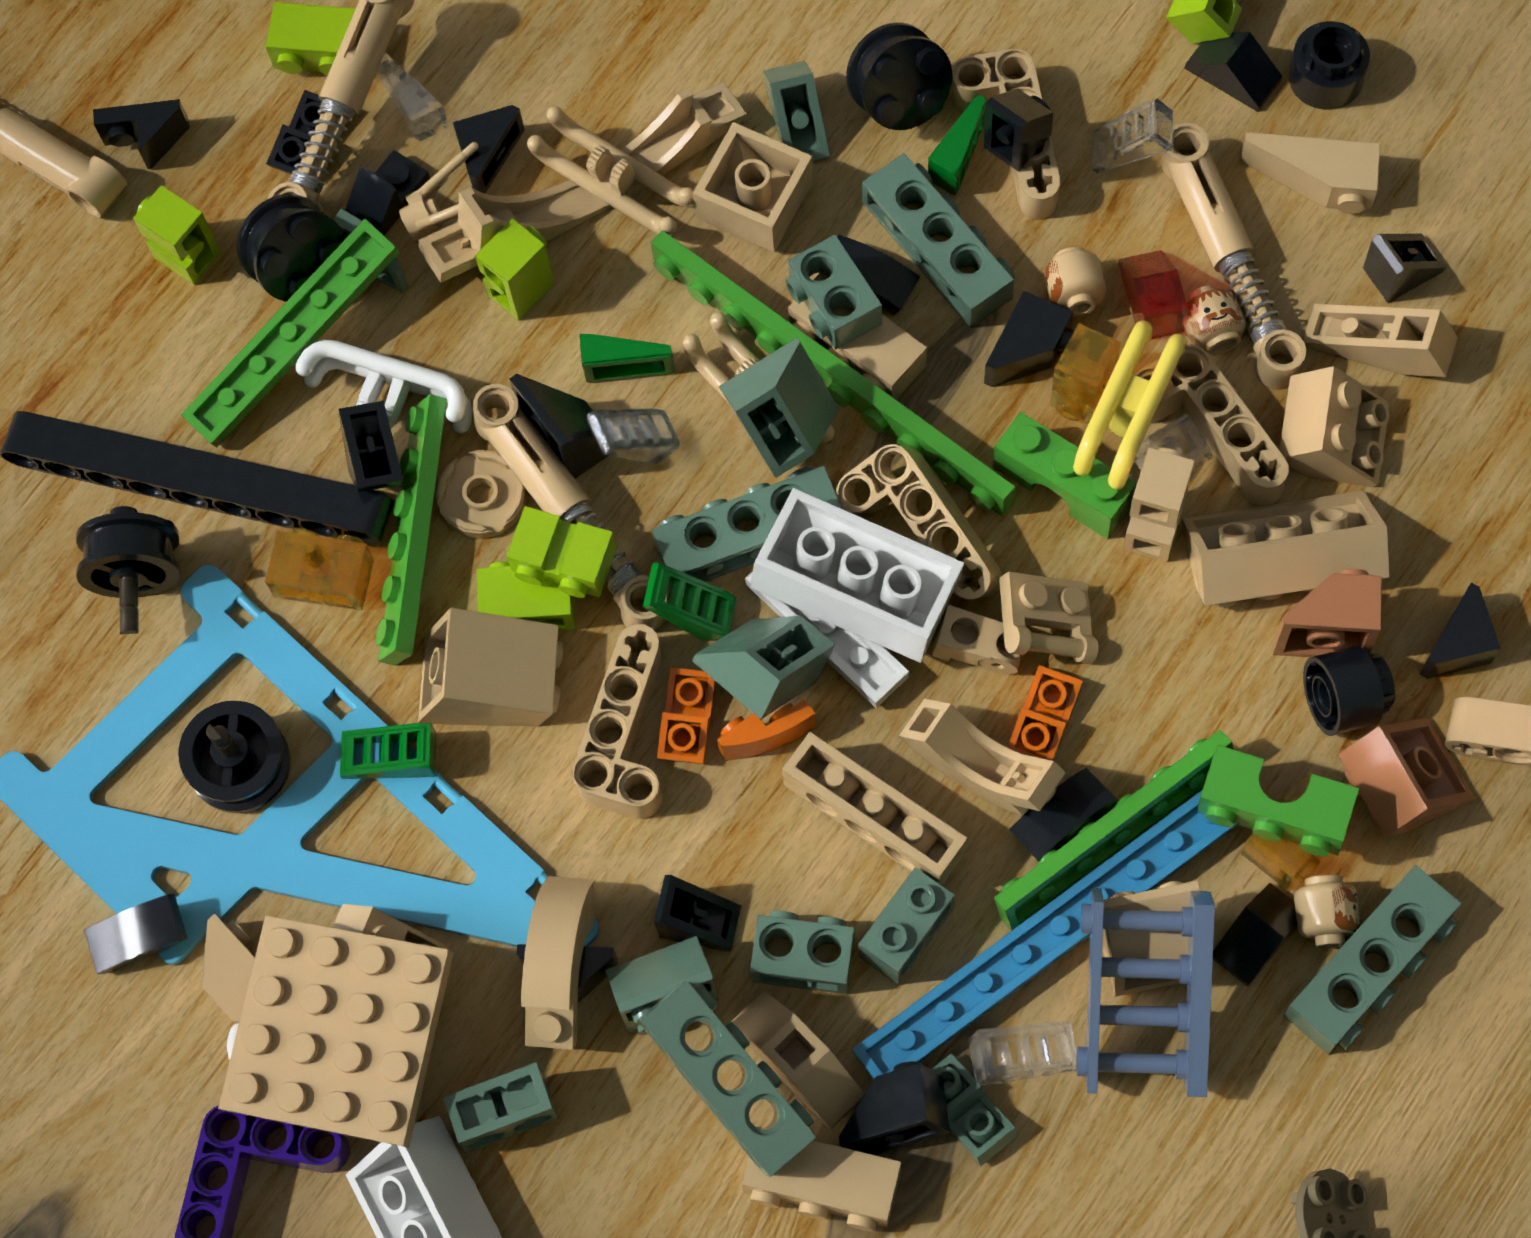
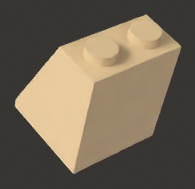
M450 608L425 634L418 723L494 726L541 725L557 711L560 701V688L555 685V670L559 668L563 656V644L557 641L558 625Z

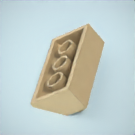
M1363 490L1182 518L1195 587L1205 606L1228 607L1234 605L1239 600L1252 598L1273 600L1280 598L1284 593L1297 591L1310 593L1333 573H1340L1347 569H1361L1367 571L1369 575L1382 576V578L1390 577L1387 525Z

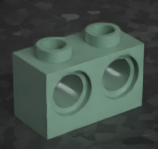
M835 234L788 260L789 278L786 279V285L791 296L798 304L804 301L812 313L809 315V320L814 331L820 339L827 337L835 350L882 325V304ZM815 273H825L830 276L823 281H815L810 278ZM842 307L853 311L848 316H837L832 313Z
M915 867L859 942V958L899 985L953 911L955 894Z
M775 910L770 912V916L758 915L750 966L752 982L848 994L855 942L854 927L846 926V921L835 917H819L817 922L798 920L799 916L788 911ZM782 937L791 941L793 947L787 955L776 957L767 952V945L775 938ZM823 944H833L841 951L838 959L831 963L820 962L815 958L814 953Z
M537 1062L443 1097L458 1144L466 1153L559 1119L544 1074Z

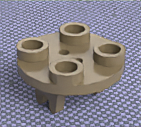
M1330 1168L1311 1172L1301 1182L1298 1192L1291 1193V1204H1296L1295 1218L1300 1238H1370L1365 1209L1367 1192L1360 1180H1349L1344 1173Z

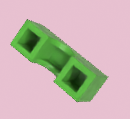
M1019 412L994 447L993 468L1029 491H1032L1036 484L1050 488L1066 501L1070 508L1069 516L1108 539L1130 509L1137 483L1127 478L1126 485L1122 489H1112L1108 483L1111 467L1096 458L1088 475H1077L1073 465L1078 447L1024 413Z
M1216 746L1200 796L1197 812L1205 814V818L1208 821L1219 826L1232 827L1234 824L1253 829V834L1264 840L1279 842L1282 838L1298 843L1302 850L1316 856H1328L1329 853L1339 855L1359 788L1311 774L1307 790L1299 799L1288 803L1277 802L1270 799L1262 791L1259 783L1264 762L1263 758L1224 746Z

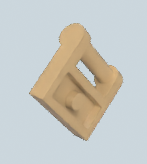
M1010 571L999 577L1004 644L1008 653L1024 655L1028 651L1062 655L1073 657L1074 661L1091 664L1096 660L1099 645L1096 637L1092 636L1088 583ZM1025 625L1070 631V638L1032 633Z

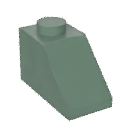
M805 60L764 70L763 75L780 142L811 155L813 161L830 157L813 72Z

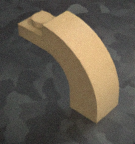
M924 698L899 734V737L945 776L984 800L1020 815H1024L1027 809L1040 811L1044 804L1053 797L1057 785L1066 773L1055 761L1024 755L999 744L976 728L950 703Z
M548 876L538 892L528 929L522 975L521 1007H525V1046L573 1050L577 1044L579 970L586 938L594 926V879Z

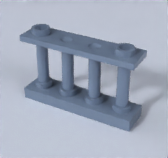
M1091 888V904H1082L1081 934H1090L1086 1047L1077 1046L1076 1074L1077 1076H1085L1087 1093L1097 1094L1098 1072L1175 1074L1176 1079L1184 1081L1187 1097H1207L1215 903L1211 892L1191 891L1190 907H1182L1181 911L1104 909L1102 889ZM1103 929L1181 931L1182 937H1189L1188 955L1180 954L1179 959L1102 957ZM1101 977L1179 979V984L1187 985L1186 1002H1178L1177 1007L1100 1005ZM1100 1025L1177 1027L1178 1032H1185L1184 1050L1176 1049L1175 1054L1099 1052Z

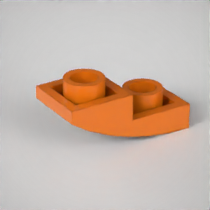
M1038 665L1007 748L1024 755L1054 761L1082 688L1083 680Z
M670 667L665 711L662 712L657 759L704 764L716 690V681L706 672Z
M803 699L795 706L790 703L778 709L769 719L770 724L767 726L754 713L746 719L742 716L737 717L721 730V737L717 739L719 752L725 760H735L774 751L817 728L816 714L805 699Z

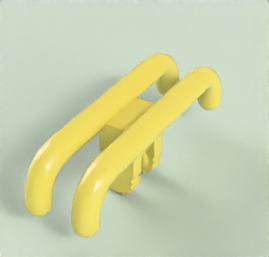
M1145 320L1137 322L1128 337L1083 435L1073 465L1077 475L1085 476L1089 474L1100 443L1109 426L1111 432H1114L1119 437H1123L1108 477L1110 487L1115 490L1122 489L1126 485L1137 452L1178 361L1185 353L1187 347V339L1184 335L1173 334L1166 343L1150 380L1148 381L1133 375L1132 373L1146 343L1152 338L1153 326Z

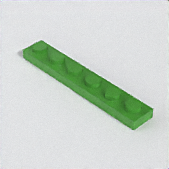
M364 219L183 411L181 416L210 444L217 448L297 363L304 349L317 342L394 260L400 251Z
M429 394L416 406H412L405 421V431L409 433L408 447L404 450L400 460L401 472L404 475L402 490L399 491L394 502L393 513L394 516L398 517L396 532L390 539L387 552L388 558L392 559L390 575L384 582L381 595L382 601L386 602L384 619L378 625L375 638L376 645L380 646L378 662L394 666L413 655L447 398Z
M1221 730L1208 739L1204 738L1197 741L1189 749L1188 753L1172 766H1165L1158 770L1149 783L1134 794L1123 796L1117 801L1113 809L1098 821L1089 822L1078 831L1075 838L1059 850L1048 852L1041 858L1038 865L1024 876L1014 878L1006 883L1000 893L994 897L1003 923L1012 931L1203 790L1216 746L1220 745L1234 750L1233 742Z

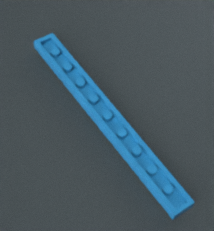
M1201 790L852 1048V1053L872 1080L876 1076L894 1071L893 1068L897 1064L910 1061L921 1063L1090 937V934H1081L1082 904H1091V888H1101L1103 900L1110 899L1111 896L1123 891L1139 893L1153 890L1239 825L1234 824L1232 827L1219 826L1208 821L1205 818V814L1197 812L1202 793Z

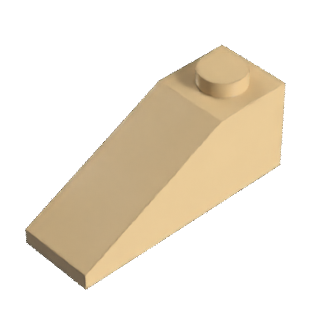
M1246 132L1241 151V162L1326 208L1339 209L1341 212L1349 214L1362 211L1371 212L1378 190L1380 143Z
M1314 304L1303 341L1307 348L1399 374L1446 377L1458 337L1442 311L1438 309Z

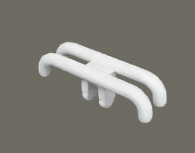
M335 340L314 342L304 349L297 360L296 372L304 376V383L310 388L319 386L324 375L334 369L365 377L366 379L355 406L376 402L384 385H390L385 409L391 429L392 427L394 428L398 421V416H400L409 391L424 396L433 394L447 398L446 418L453 422L452 427L454 431L463 434L470 428L473 415L471 402L465 395L464 389L459 382L447 374Z

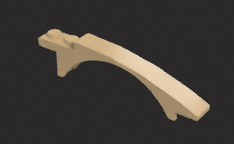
M724 82L695 95L688 88L677 93L656 120L633 141L622 148L621 151L663 176L726 134L733 122L741 123L746 119L747 113ZM570 180L542 191L517 196L489 195L469 187L459 192L458 222L419 239L418 249L440 283L478 266L475 255L512 218L524 228L528 225L535 228L547 242L585 223L612 206ZM634 180L625 194L631 196L646 186Z

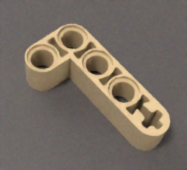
M1007 49L967 56L958 60L952 69L951 98L954 105L960 110L965 111L975 96L981 95L986 98L987 102L993 96L1017 88L1029 96L1034 95L1042 99L1034 61L1026 51L1021 49ZM1016 74L1021 76L1022 78L1010 79L1006 76ZM976 82L979 85L974 87H968L963 83ZM1051 136L1036 151L1039 155L1032 156L1019 172L1011 167L1019 207L1027 217L1034 220H1043L1050 217L1058 207L1060 176ZM1040 179L1039 187L1041 193H1038L1037 188L1033 187L1035 180Z
M1187 345L1186 351L1178 361L1151 423L1161 421L1182 409L1245 497L1251 503L1258 506L1276 504L1282 498L1289 473V465L1285 457L1208 353L1198 346ZM1159 359L1140 369L1135 376L1149 381ZM1191 369L1199 375L1185 377L1179 371ZM1207 404H1217L1224 410L1211 412L1204 406ZM1241 438L1250 445L1244 448L1236 447L1230 443V440Z
M886 445L878 449L841 478L836 488V496L840 505L845 510L852 513H875L890 502H893L921 544L965 562L966 565L963 566L953 590L959 597L965 599H984L993 596L1000 589L999 577L1002 576L999 566L917 449L906 445ZM901 453L906 460V470L901 477L896 478L891 471V462L897 454ZM864 480L869 485L870 497L865 504L861 505L856 499L855 490L857 485ZM923 491H927L932 498L931 510L926 515H922L916 507V500ZM949 528H952L958 536L957 548L952 553L947 552L942 545L943 534ZM971 570L982 571L983 575L978 579L980 586H971L970 581L974 578Z
M645 624L630 625L618 637L572 769L575 787L578 795L584 802L636 819L652 817L659 811L663 800L659 781L653 770L628 761L663 659L657 633ZM642 646H647L648 651L642 650L636 662L637 671L634 669L635 661L632 651L639 652ZM632 686L637 689L635 696L629 700L622 701L614 698L615 692L621 687ZM614 728L622 731L620 739L614 743L606 744L599 741L601 733L607 729ZM602 771L607 774L605 782L600 786L588 787L583 784L584 779L591 772ZM644 784L652 788V792L646 799L637 801L628 797L629 791L636 785Z
M1459 697L1454 701L1445 747L1454 753L1468 757L1531 766V706L1474 697Z

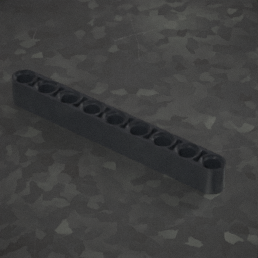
M16 411L14 413L0 450V456L4 460L23 468L370 547L380 546L394 503L390 497L375 490L358 492L354 485L25 411Z

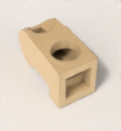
M948 605L941 620L931 657L948 662L952 658L975 666L981 665L994 672L1015 674L1018 672L1022 655L1008 653L1005 649L1002 622Z

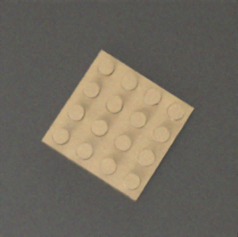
M265 915L218 1109L409 1148L454 952L444 948Z

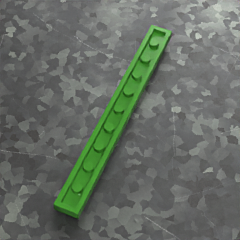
M662 230L652 240L653 264L662 276L671 281L675 278L687 286L689 293L695 300L705 306L710 303L726 315L728 323L733 328L739 331L744 328L753 334L758 344L769 354L798 338L837 404L843 407L850 405L861 413L863 421L870 428L879 433H882L884 430L897 440L898 445H906L917 449L926 462L933 466V471L941 480L950 485L957 483L969 492L970 499L978 507L985 511L992 509L1003 517L1014 504L1015 486L666 232Z

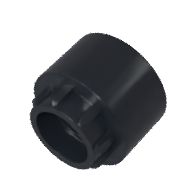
M1321 22L1307 28L1295 43L1288 73L1289 84L1294 94L1305 104L1323 110L1337 109L1351 103L1362 89L1370 61V51L1366 40L1356 29L1341 22Z
M1352 646L1310 657L1305 663L1303 683L1306 700L1316 724L1328 736L1376 725L1381 721L1383 714L1389 712L1394 704L1395 685L1393 676L1384 658L1377 653L1372 654L1359 646Z

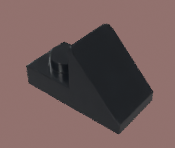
M180 99L93 109L94 126L104 145L125 147L138 142V150L147 169L153 168L190 128L189 119Z
M393 150L375 173L363 166L361 167L345 211L361 221L366 219L385 236L400 218L399 210L409 205L405 196L418 190L430 180L429 172L396 150Z

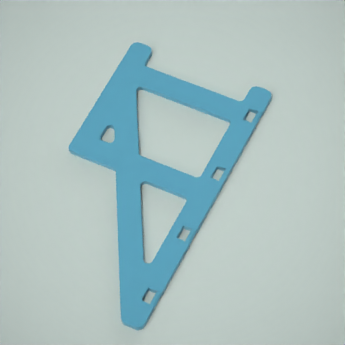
M214 565L200 567L184 582L181 588L182 597L202 617V624L52 769L42 772L23 754L16 751L7 752L0 758V799L116 914L166 895L154 882V875L157 871L166 869L191 876V884L176 897L188 939L158 954L171 966L180 964L206 938L207 920L213 914H216L223 921L250 893L256 890L341 908L342 904L374 907L401 922L517 947V944H526L530 919L535 900L528 893L535 887L537 882L542 885L549 876L436 770L435 777L372 779L378 781L476 873V879L472 884H456L304 850V840L363 781L369 779H341L342 731L385 727L388 725ZM237 603L255 619L243 629L228 615ZM239 656L246 658L332 738L331 746L265 812L239 835L93 803V795L234 658ZM334 694L340 697L353 710L342 720L325 706L333 698ZM399 742L391 743V761L399 760ZM355 743L354 765L363 764L364 743ZM373 743V763L381 762V743ZM409 746L408 759H415L417 752ZM434 787L438 788L454 803L443 814L425 799L433 791ZM595 917L594 926L586 938L584 947H589L599 935V924Z

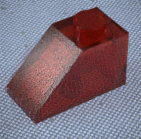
M1159 250L1119 259L1118 265L1135 324L1142 320L1150 322L1153 326L1151 339L1183 333L1189 309L1178 271L1165 253Z

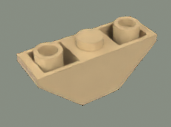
M213 914L207 920L201 987L236 1024L240 1021L255 957L245 947L252 939L233 919L225 925L216 914Z
M763 991L731 1021L750 1043L749 1047L772 1068L777 1076L830 1130L865 1095L831 1050L796 1014L767 992Z

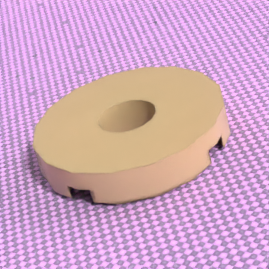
M476 450L468 452V456H464L459 460L457 457L446 466L438 478L435 496L442 518L452 530L467 538L487 539L502 535L512 528L521 517L527 500L526 488L498 452ZM487 485L494 490L492 497L484 503H475L469 499L471 491L477 486Z

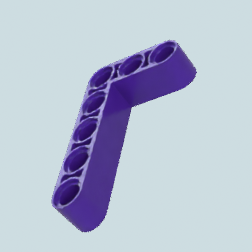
M218 1106L212 1108L206 1114L202 1124L174 1238H197L196 1226L202 1218L214 1215L216 1220V1228L208 1238H232L250 1160L321 1173H333L340 1170L347 1163L350 1156V1145L347 1138L342 1134L218 1109ZM231 1119H238L240 1122L238 1134L229 1141H221L219 1136L222 1125ZM286 1128L287 1139L285 1143L276 1150H268L266 1146L268 1135L274 1129ZM325 1136L334 1137L335 1147L333 1152L325 1158H315L313 1150L316 1142ZM219 1167H226L228 1171L226 1183L217 1190H209L208 1178L210 1173Z

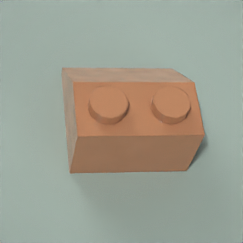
M1347 569L1330 575L1283 616L1273 645V655L1313 657L1352 646H1359L1371 653L1381 631L1382 576L1369 575L1367 571L1361 569Z
M1428 717L1380 725L1338 754L1345 767L1346 778L1352 786L1359 788V793L1369 809L1368 814L1372 823L1381 830L1385 838L1409 833L1476 799Z

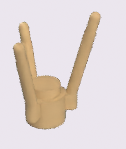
M472 142L456 155L421 188L405 196L409 205L400 209L399 213L408 233L414 241L458 222V216H454L458 215L459 204L441 211L434 198L426 201L424 197L478 149L476 142Z

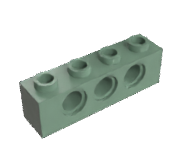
M903 153L862 181V203L971 329L1012 300L1014 273L1003 258L998 257L996 259L987 249V243L982 233L973 225L968 227L959 217L960 213L955 202L947 194L941 196L933 187L932 179L924 166L920 163L914 165L906 154ZM910 203H917L923 207L918 210H909L904 206ZM937 234H944L950 237V239L944 242H937L931 239V237ZM962 266H973L978 271L965 274L958 269Z
M821 466L815 469L811 467L801 468L792 472L786 480L772 485L761 483L749 488L743 496L729 501L726 499L714 500L706 504L700 512L686 517L675 515L663 520L659 527L652 529L655 547L662 564L705 582L754 564L780 514L779 509L784 506L793 488L842 509L825 467ZM743 520H754L759 524L754 530L749 532H743L736 528L737 524ZM704 535L716 539L711 546L706 548H699L693 544L698 537Z
M1415 865L1294 999L1283 1016L1328 1055L1338 1044L1346 1050L1365 1029L1358 1022L1365 1013L1372 1009L1378 1014L1397 993L1390 985L1402 973L1409 979L1428 957L1421 951L1433 938L1441 944L1459 922L1453 915L1461 905V902ZM1406 918L1413 921L1418 927L1419 936L1413 938L1403 936L1397 930L1396 920ZM1368 953L1381 955L1387 962L1388 971L1383 973L1373 972L1366 966L1364 955ZM1337 988L1350 990L1356 998V1006L1353 1008L1339 1006L1333 999L1332 991Z
M684 981L637 1021L764 1175L771 1177L816 1138L808 1128L814 1123V1120L796 1099L790 1103L784 1099L776 1089L782 1084V1081L764 1060L756 1065L744 1050L750 1043L733 1022L728 1023L726 1026L723 1025L713 1012L718 1004L705 987L700 983L692 987L688 981ZM696 1021L705 1024L711 1035L709 1044L701 1051L692 1050L685 1041L686 1029ZM732 1060L740 1066L742 1080L736 1088L726 1090L719 1084L717 1072L724 1062ZM765 1099L774 1109V1118L767 1127L758 1129L751 1123L749 1112L751 1106L756 1101Z

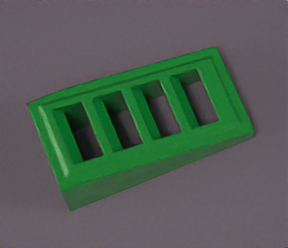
M981 95L975 96L928 157V173L932 182L952 195H956L960 189L985 123L986 98Z
M579 334L582 367L586 382L588 383L675 373L671 345L595 334Z
M652 563L643 607L702 641L716 640L730 633L737 598L717 586L662 563ZM668 584H670L671 589L668 603H666L665 598L667 594Z
M412 723L342 731L341 779L435 777L436 731L432 723ZM399 742V760L391 761V743ZM409 742H417V756L415 759H408ZM355 743H364L363 764L354 765ZM373 743H381V762L373 763Z

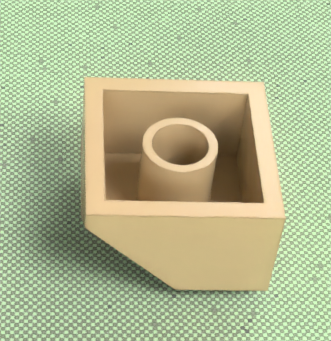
M733 122L692 193L696 218L775 252L814 182L812 156Z

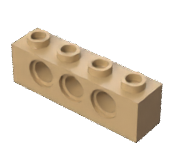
M811 732L807 734L782 768L784 786L911 872L916 867L943 886L967 852L966 836Z

